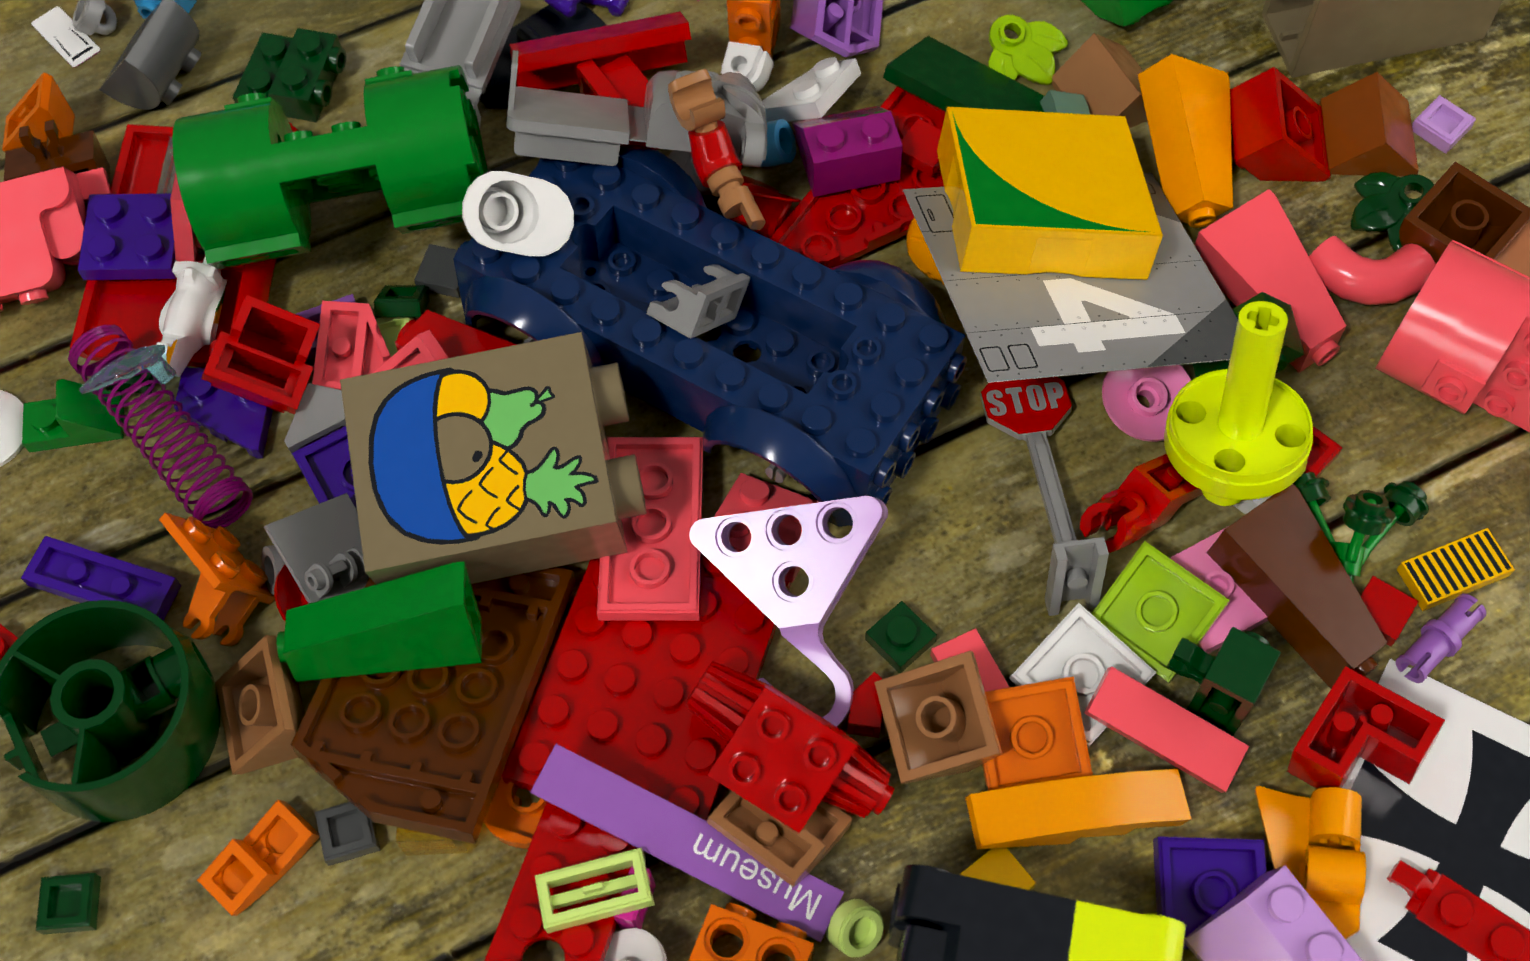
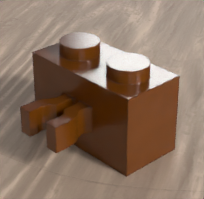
M49 120L45 121L44 130L47 135V141L41 142L40 139L35 138L31 134L29 126L19 128V139L24 147L5 152L4 181L59 167H65L75 174L103 167L110 184V165L94 130L59 138V131L55 121Z

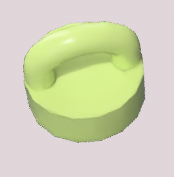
M851 899L835 910L826 930V938L833 946L847 956L860 958L869 954L881 940L884 930L883 917L879 910L864 900Z

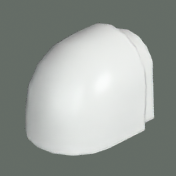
M728 42L721 74L727 72L741 73L751 81L756 92L762 90L769 80L774 63L769 53L763 51L761 46Z

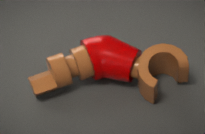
M701 69L673 80L668 84L670 101L679 123L684 129L689 131L692 161L703 187L710 188L713 196L719 197L717 203L725 218L731 219L743 214L750 229L760 230L764 227L766 221L748 186H741L744 182L740 172L742 163L736 153L724 121H721V119L725 118L724 100L720 97L716 98L712 87V79L707 69Z

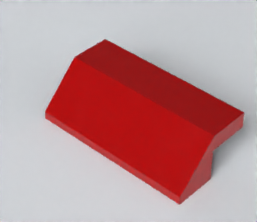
M679 11L510 44L511 61L513 50L519 51L516 86L548 90L579 84L576 71L577 64L592 59L598 67H601L626 53L640 71L688 62L685 41L691 40L689 22Z

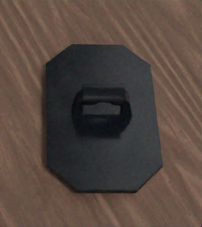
M583 2L576 4L577 10L570 18H567L548 4L511 28L484 94H481L479 100L487 108H508L512 66L510 44L607 25Z

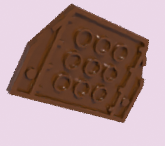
M553 567L471 584L482 620L481 663L321 679L292 740L291 746L295 754L375 823L476 844L576 581L573 570ZM369 577V579H368V581H367V583H366V585H365L364 588L369 587V586H373V585H376V584H375V583L373 582V580Z

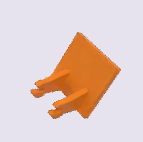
M165 512L159 518V521L201 572L188 613L183 620V627L192 629L200 621V626L191 634V638L198 640L206 639L211 634L220 636L229 627L228 634L220 641V644L225 646L237 644L243 636V625L259 602L271 604L275 600V596L269 592L265 584L268 580L267 575L257 564L243 557L238 550L241 546L239 540L224 527L218 526L215 529L205 526L201 521L192 516L184 519Z

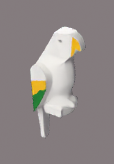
M206 257L203 263L194 261L174 262L172 272L177 277L176 290L161 310L159 318V329L163 337L161 342H157L155 349L154 368L158 374L180 377L193 355L203 346L210 345L216 339L227 279L222 278L221 269L207 264Z

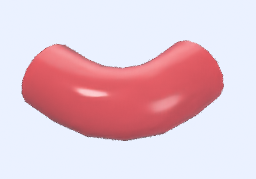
M1331 236L1326 239L1309 256L1327 290L1341 299L1363 305L1394 304L1418 293L1436 265L1432 256L1424 248L1416 244H1405L1384 259L1373 260L1362 257L1354 252L1337 236Z

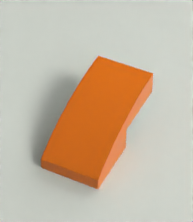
M277 800L243 840L232 839L197 881L231 916H237L266 893L301 859L320 838L319 833L288 802Z

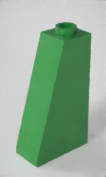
M453 562L286 610L285 631H280L277 634V653L280 662H287L296 682L481 663L482 620L465 562Z

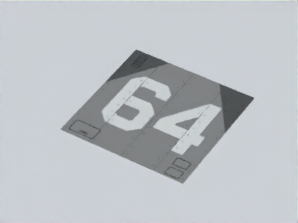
M1152 173L1143 174L1163 237L1147 280L1080 277L1054 272L1028 275L960 272L952 231L953 208L944 187L903 189L988 383L1230 360L1238 319Z

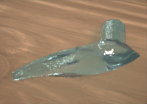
M165 345L145 346L133 350L103 367L79 388L81 394L98 390L118 380L132 378L144 369H147L161 384H165L176 375V371L162 357L165 353Z

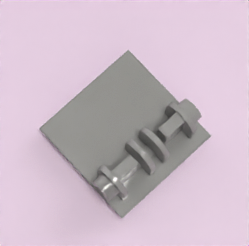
M347 493L264 526L308 604L365 587L369 576L366 574L364 567L358 513Z

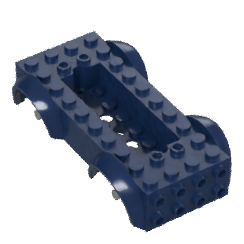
M620 145L618 163L615 166L546 158L539 159L537 167L528 176L543 179L557 185L568 196L574 210V227L568 241L558 251L546 256H525L490 249L477 243L473 237L470 241L462 243L458 248L453 260L466 325L477 328V321L481 318V315L495 318L529 336L524 343L582 332L593 367L617 362L624 391L703 432L704 451L712 454L714 445L726 444L750 452L771 463L765 469L766 475L771 480L775 477V482L782 483L788 474L809 490L819 502L871 496L880 499L886 505L892 493L890 485L896 476L903 479L907 475L916 456V453L913 451L919 442L924 444L929 442L939 422V419L936 417L942 408L946 410L952 408L961 390V385L956 383V381L963 372L967 362V357L962 355L966 335L947 326L945 316L936 299L918 279L901 268L882 261L857 260L828 268L706 208L703 197L693 180L675 161L658 150L642 145ZM716 264L737 275L744 273L751 277L736 318L709 330L719 336L717 340L705 342L697 337L690 339L646 314L650 302L654 300L663 302L676 297L673 292H667L662 287L663 282L677 280L692 287L695 284L704 285L717 280L716 277L708 275L703 271L705 266ZM749 344L750 348L754 350L759 349L761 356L756 361L745 363L736 358L733 352L738 346ZM843 508L835 510L828 519V522L838 527L853 525L850 513Z

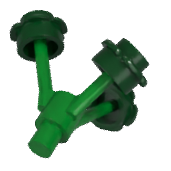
M1313 472L1304 473L1293 483L1299 489L1353 583L1355 577H1360L1362 566L1372 550L1395 523L1403 526H1412L1416 520L1423 519L1429 511L1425 492L1419 486L1409 481H1403L1397 485L1392 482L1388 483L1384 487V496L1375 491L1362 490L1358 494L1349 495L1343 504L1345 510L1343 521L1350 529L1354 530L1351 542H1335L1319 508L1331 499L1326 488L1329 485V481L1323 477L1316 478ZM1370 535L1367 538V540L1363 543L1365 536Z

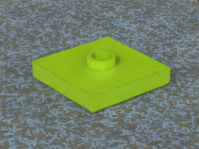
M1144 541L1091 614L1155 670L1157 675L1170 683L1176 673L1166 667L1182 637L1198 645L1229 604L1230 600Z

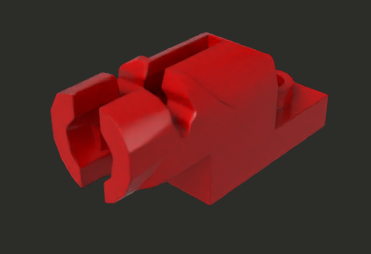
M1164 454L1134 467L1118 489L1103 495L1097 503L1089 506L1081 516L1080 530L1086 538L1096 533L1102 526L1107 531L1117 527L1116 534L1105 540L1108 552H1115L1166 524L1182 504L1203 495L1201 489L1186 481L1175 470L1167 454Z

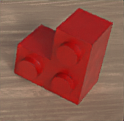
M1345 666L1295 746L1287 772L1316 789L1326 787L1342 788L1361 757L1410 785L1435 743L1445 720Z

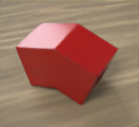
M875 671L853 691L847 734L879 738L883 713L874 682L882 680V678Z

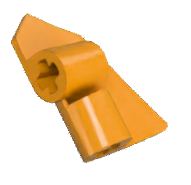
M1256 786L1255 795L1273 868L1277 869L1285 865L1345 939L1358 933L1360 930V905L1364 896L1366 880L1365 852H1361V795L1345 788L1326 787L1314 790L1311 798Z

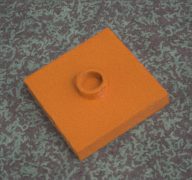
M1074 676L985 692L1002 750L1001 755L982 765L987 791L1067 778L1093 776Z

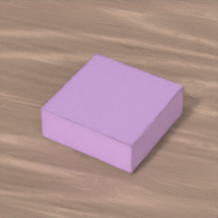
M1439 95L1414 120L1412 129L1413 133L1447 154L1472 128L1476 118Z

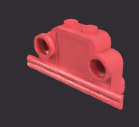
M59 167L0 182V312L4 310L2 306L4 303L20 300L21 305H29L48 300L47 292L57 290L65 281L66 270L64 264L78 266L87 213L84 201L89 200V194H112L108 177L103 167L77 174L65 167Z

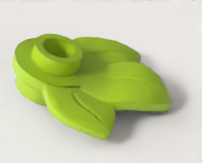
M1004 15L993 22L989 31V42L993 51L988 61V67L1013 80L1020 75L1034 83L1049 86L1052 83V76L1055 74L1053 54L1065 49L1068 42L1063 33L1050 23L1045 21L1027 23L1019 16ZM1011 30L1018 35V38L1010 39L1005 35L1004 31Z

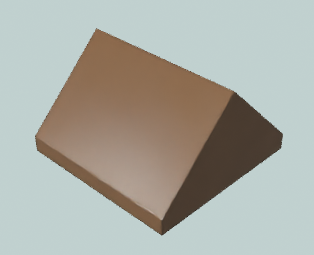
M1094 33L1052 76L1051 84L1056 91L1084 95L1091 115L1125 116L1129 129L1147 121L1138 74L1143 72V70L1126 47Z
M265 635L215 682L232 774H245L298 758L291 743L305 715L299 683L295 681L287 662L281 663L279 660L276 636Z
M968 651L874 682L902 784L970 772L1002 754L974 652Z

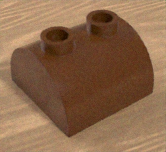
M1455 161L1404 218L1399 230L1400 242L1402 247L1410 243L1421 246L1432 256L1435 264H1437L1452 240L1496 260L1530 220V207Z

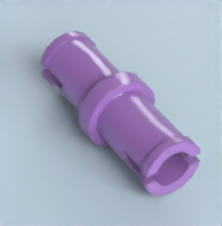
M1460 594L1455 599V602L1437 620L1431 619L1421 628V637L1403 655L1397 658L1396 666L1400 672L1404 671L1409 664L1414 666L1405 677L1412 682L1422 683L1445 656L1452 657L1462 647L1461 640L1478 622L1486 617L1485 607L1481 604L1473 612L1468 611L1478 600L1469 594Z

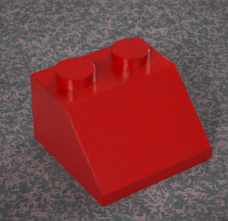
M1275 67L1230 89L1231 127L1234 143L1231 146L1232 157L1239 168L1246 169L1260 181L1323 182L1331 178L1321 106Z

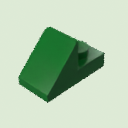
M57 379L56 399L23 403L22 444L29 453L124 439L123 428L118 426L115 417L109 415L106 406L100 403L98 396L92 393L88 385L65 379ZM103 390L102 394H110L111 391ZM122 395L112 397L111 404L118 405L123 398ZM124 407L120 409L119 415H124Z

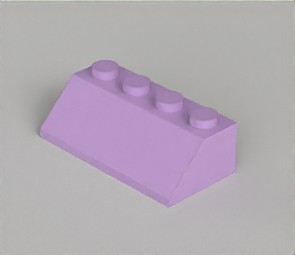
M1285 865L1262 874L1184 938V943L1199 961H1363Z

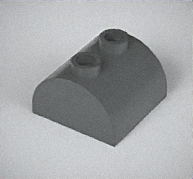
M161 0L139 26L99 90L114 100L137 109H154L161 101L169 106L182 87V84L175 80L177 74L181 69L188 74L202 54L194 48L200 34L192 17L175 1Z

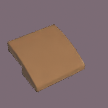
M731 791L711 813L707 823L789 885L795 887L819 864L848 831L853 818L839 808L821 801L801 832L797 833Z

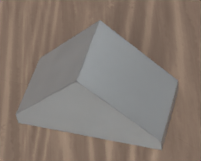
M307 384L284 440L291 454L346 426L342 391L320 385Z

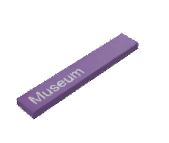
M555 744L530 791L531 794L636 848H641L644 852L780 922L793 925L805 931L809 937L821 942L829 926L830 919L844 894V891L811 874H808L795 887H792L709 825L706 820L558 744Z

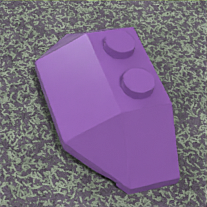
M794 0L790 28L845 58L872 52L879 47L883 0Z

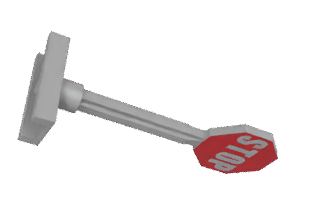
M1055 376L988 383L981 391L980 397L987 423L1017 440L1026 441L1055 542L1052 547L1045 593L1049 616L1059 615L1062 601L1085 598L1088 611L1094 610L1100 602L1109 552L1104 537L1085 540L1076 539L1047 436H1051L1071 413L1072 405L1065 382Z

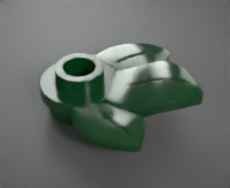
M1376 172L1362 177L1354 183L1355 190L1364 199L1354 209L1350 225L1351 229L1356 231L1387 230L1390 246L1396 252L1402 247L1399 230L1404 218L1434 186L1433 182L1417 174L1399 178L1387 172ZM1418 191L1421 193V196L1411 199L1405 195V192Z

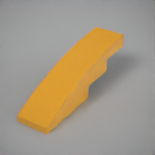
M1178 769L1132 771L1067 778L973 793L965 797L976 849L1070 844L1081 837L1126 835L1136 828L1181 826L1192 819Z

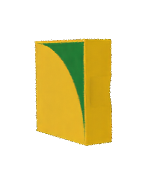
M963 107L946 108L937 154L944 190L953 208L952 231L960 272L1027 275L1054 272L1080 277L1148 279L1163 234L1125 116Z

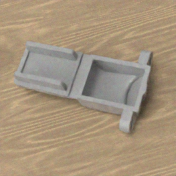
M424 0L406 41V50L400 62V67H404L405 71L412 70L413 73L460 65L469 85V92H465L467 99L471 100L480 127L481 115L477 103L481 94H484L508 38L521 6L520 0ZM382 190L374 191L383 194Z
M513 50L506 127L511 131H515V154L615 166L618 163L620 144L629 145V141L645 142L646 147L691 152L689 131L681 126L674 113L668 93V84L677 78L695 71H658L646 85L644 107L628 106V99L516 86L519 51ZM708 71L712 79V87L716 98L720 97L724 100L725 118L721 119V121H724L742 165L761 167L762 161H766L767 119L760 95L756 92L751 81L741 73L727 72L719 75L713 71Z

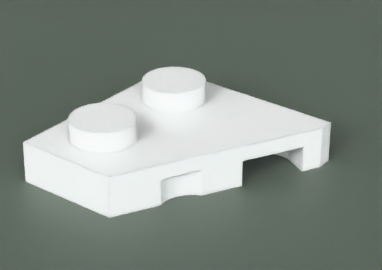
M836 57L823 59L816 63L811 70L762 100L767 122L777 119H784L790 122L822 118L861 75L856 58L839 61Z

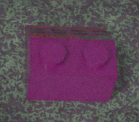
M873 106L823 116L822 118L792 122V129L813 197L900 180L903 145L890 110Z

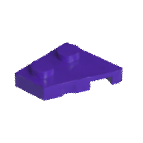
M186 367L181 374L176 401L182 403V411L190 413L191 422L208 428L212 435L225 442L230 440L245 448L248 454L254 458L263 459L273 409L211 386L210 382L201 379L205 368ZM174 405L175 411L178 412V406ZM181 415V416H180L181 418H183V419H185V420L187 421L186 416H184V415Z

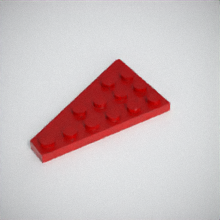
M898 86L880 106L891 111L901 140L918 118L942 130L946 112ZM901 161L900 180L813 197L810 190L770 239L828 268L845 264L907 235L914 215L903 189L944 187L941 169L939 168L934 176L931 177Z

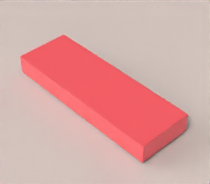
M1112 666L1107 668L1084 711V714L1220 793L1227 791L1249 748L1242 741Z

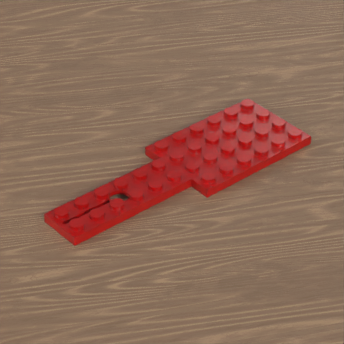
M702 553L700 621H599L597 604L600 558L592 559L589 561L502 774L504 783L509 784V782H513L516 787L531 791L555 744H558L707 821L713 812L722 784L707 775L727 743L685 706V703L712 661L752 678L759 679L777 626ZM785 580V585L789 591L792 583ZM546 802L484 961H522L528 947L541 940H550L557 943L564 951L565 961H604L617 926L614 916L547 933L543 926L535 875L637 848ZM630 868L550 888V895L628 876ZM622 892L554 909L553 912L556 914L621 896Z

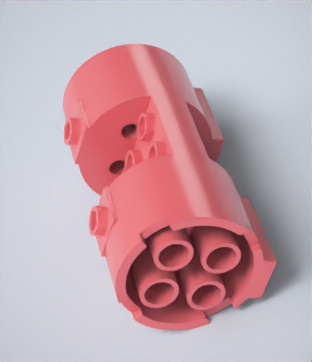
M1452 240L1408 310L1375 369L1463 415L1474 403L1485 409L1489 414L1501 417L1530 432V277Z

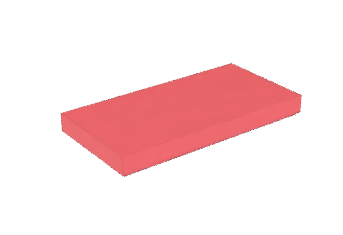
M607 437L610 459L635 454L647 514L621 519L627 553L600 558L597 604L598 620L700 621L701 552L691 543L689 533L692 525L702 519L703 437Z

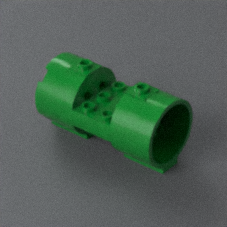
M455 65L413 73L412 70L405 71L404 67L400 66L380 69L376 72L377 77L365 79L364 109L367 126L361 127L360 122L356 121L343 122L333 125L331 127L332 133L313 136L312 131L292 132L283 107L272 97H266L264 93H250L239 96L237 98L238 103L224 105L225 109L178 118L175 121L172 136L175 170L188 219L196 238L204 249L207 264L218 269H224L311 252L309 242L311 235L310 203L378 190L383 191L392 214L394 228L402 234L463 223L462 202L467 188L477 177L487 173L488 168L476 111L473 110L471 100L467 99L465 92H469V85L462 67Z

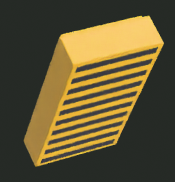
M1486 528L1403 561L1396 570L1414 599L1419 601L1418 605L1423 612L1455 599L1460 594H1467L1509 577L1515 569L1490 530Z

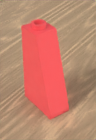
M1270 189L1199 231L1195 247L1220 290L1236 307L1261 292L1291 305L1304 350V355L1290 363L1298 373L1314 363L1317 366H1322L1340 350L1338 342L1346 328V324L1276 195Z

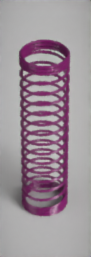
M101 325L82 334L69 351L68 361L70 365L75 369L76 373L81 375L84 383L90 386L92 393L98 396L100 403L106 406L109 415L115 417L118 426L123 428L126 436L132 438L134 446L140 449L143 458L149 460L151 468L158 471L160 479L165 481L168 489L175 493L177 501L184 504L186 512L192 514V517L201 521L205 526L215 529L218 526L225 528L237 521L251 505L253 498L252 490L243 482L242 478L234 476L235 471L233 467L225 465V456L217 454L216 445L208 443V436L204 433H199V424L191 422L190 413L182 411V403L174 401L173 392L166 390L165 382L157 379L156 371L149 369L148 361L141 358L140 351L133 348L132 341L128 339L124 331L116 325ZM108 335L120 336L119 338L106 341L95 348L87 357L84 365L78 364L79 356L91 343ZM118 342L114 350L106 357L88 365L98 351L107 345ZM131 352L136 354L137 359H130L126 361L128 357L131 355ZM136 362L123 376L107 382L115 372L126 365ZM139 362L144 364L145 369L135 371ZM143 373L133 385L120 392H116L130 378ZM147 373L153 375V380L141 383L147 376ZM108 374L101 384L94 383L95 377ZM118 383L110 394H102L104 387ZM156 383L161 385L162 390L150 393ZM151 384L139 397L124 403L138 389ZM127 393L118 405L111 404L112 397ZM160 394L149 406L133 413L146 400ZM164 394L169 395L170 401L158 404ZM136 403L127 415H119L122 407ZM172 404L178 406V412L164 416L170 410ZM168 405L164 409V411H162L155 418L145 423H142L150 414L155 412L157 409ZM145 413L135 426L128 425L130 418ZM181 415L186 416V423L172 427ZM176 416L164 428L152 433L164 421ZM120 418H125L124 423L121 422ZM154 423L145 436H136L139 428ZM189 426L195 427V433L189 434L175 442L186 432ZM184 427L172 439L160 444L171 433ZM129 429H134L133 434L130 433ZM165 432L156 441L154 446L145 447V442L147 441V439L156 437ZM198 436L204 438V444L185 452L172 467L162 468L166 459L173 458L184 452L195 442ZM137 439H143L141 445L138 443ZM191 439V440H190L185 446H183L181 449H179V450L175 451L174 453L170 454V453H171L177 446H179L181 443H183V442L186 441V440ZM175 442L164 453L163 457H154L156 449ZM206 447L212 448V455L198 460L184 472L181 478L171 479L174 470L181 469L192 463L204 452ZM145 450H151L150 456L147 455ZM199 450V451H198L193 457H191L189 460H187V461L181 463L182 460L185 459L187 456H189V455L192 454L193 452ZM215 458L221 459V466L207 471L189 489L180 490L183 481L200 474L209 467ZM154 461H160L159 465L156 466ZM206 462V464H204V465H203L201 468H199L197 471H195V472L189 474L192 470H194V469H195L196 467H198L200 464ZM223 469L230 471L229 477L216 482L199 499L188 501L193 491L199 490L211 483L219 476ZM162 471H169L167 477L164 476ZM215 473V474H214L213 476H211L208 480H206L205 482L199 484L201 481H203V480H204L205 478H207L209 475ZM171 482H178L176 488L172 486ZM240 491H243L238 502L227 512L214 519L202 521L206 514L225 507L236 498ZM179 493H187L185 499L181 498ZM233 493L226 501L210 509L216 502ZM188 504H196L194 510H191Z

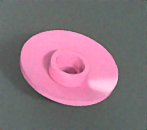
M1181 365L1107 371L1102 385L1103 404L1113 423L1127 435L1142 441H1163L1169 409L1178 392L1191 379ZM1137 395H1142L1148 399L1149 408L1143 406L1138 401Z

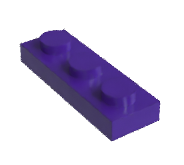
M44 536L21 577L30 587L79 603L97 600L127 602L149 610L162 620L167 615L182 586L175 577L48 536Z

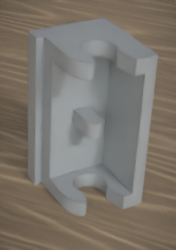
M716 264L705 266L703 271L708 275L716 277L717 280L704 285L695 284L692 287L677 280L663 282L662 287L667 292H673L676 297L663 302L656 300L650 302L646 314L691 339L736 318L751 277L744 273L737 275Z

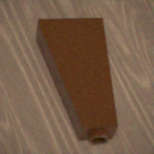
M1294 484L1274 494L1224 529L1207 551V554L1221 569L1230 574L1234 582L1268 616L1266 619L1330 689L1345 666L1366 676L1379 665L1372 657L1387 644V641L1305 499Z

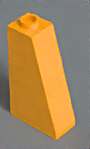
M1170 54L1138 74L1163 193L1180 222L1189 224L1190 227L1194 228L1204 227L1214 223L1216 216L1233 208L1230 80L1227 72Z

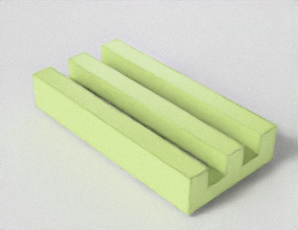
M637 848L535 875L545 931L551 933L654 906L655 903L650 889V879L646 870L643 850ZM634 867L635 874L550 895V888ZM638 888L639 891L556 914L553 912L554 909Z

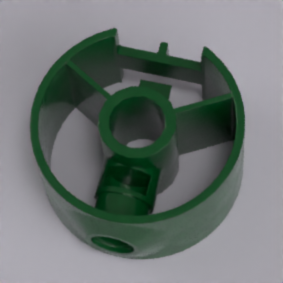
M97 600L62 608L27 629L12 644L0 661V716L15 746L13 750L4 755V759L18 770L24 768L26 772L19 775L18 778L57 807L73 816L97 822H118L150 814L182 794L202 772L214 750L219 733L221 712L215 680L209 666L190 637L168 626L157 615L140 606L115 600ZM145 645L165 649L161 653L153 657L148 656L122 671H119L113 664L102 659H90L102 652L124 646ZM49 696L52 713L59 721L40 731V734L52 758L77 745L71 784L49 782L30 740V737L36 734L42 709ZM177 705L168 727L156 744L139 760L121 771L122 762L140 756L152 745L158 734L160 724L158 715Z

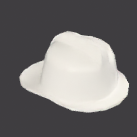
M490 171L473 181L467 188L462 202V218L468 233L477 243L490 249L525 256H546L558 251L568 241L574 227V210L568 196L557 185L543 179L507 171Z

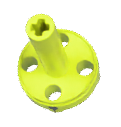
M1251 302L1240 310L1228 369L1211 371L1188 382L1178 392L1168 412L1164 432V446L1169 461L1186 481L1201 489L1204 497L1216 505L1231 506L1242 500L1264 498L1285 490L1303 475L1312 448L1313 423L1306 403L1295 390L1275 378L1288 317L1281 307L1271 302Z

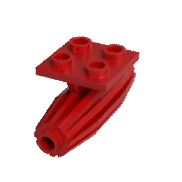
M712 661L685 703V706L727 743L707 776L797 833L801 832L821 801L864 819L871 811L879 815L894 792V788L888 784L891 773L860 747L858 742L794 699L760 680Z

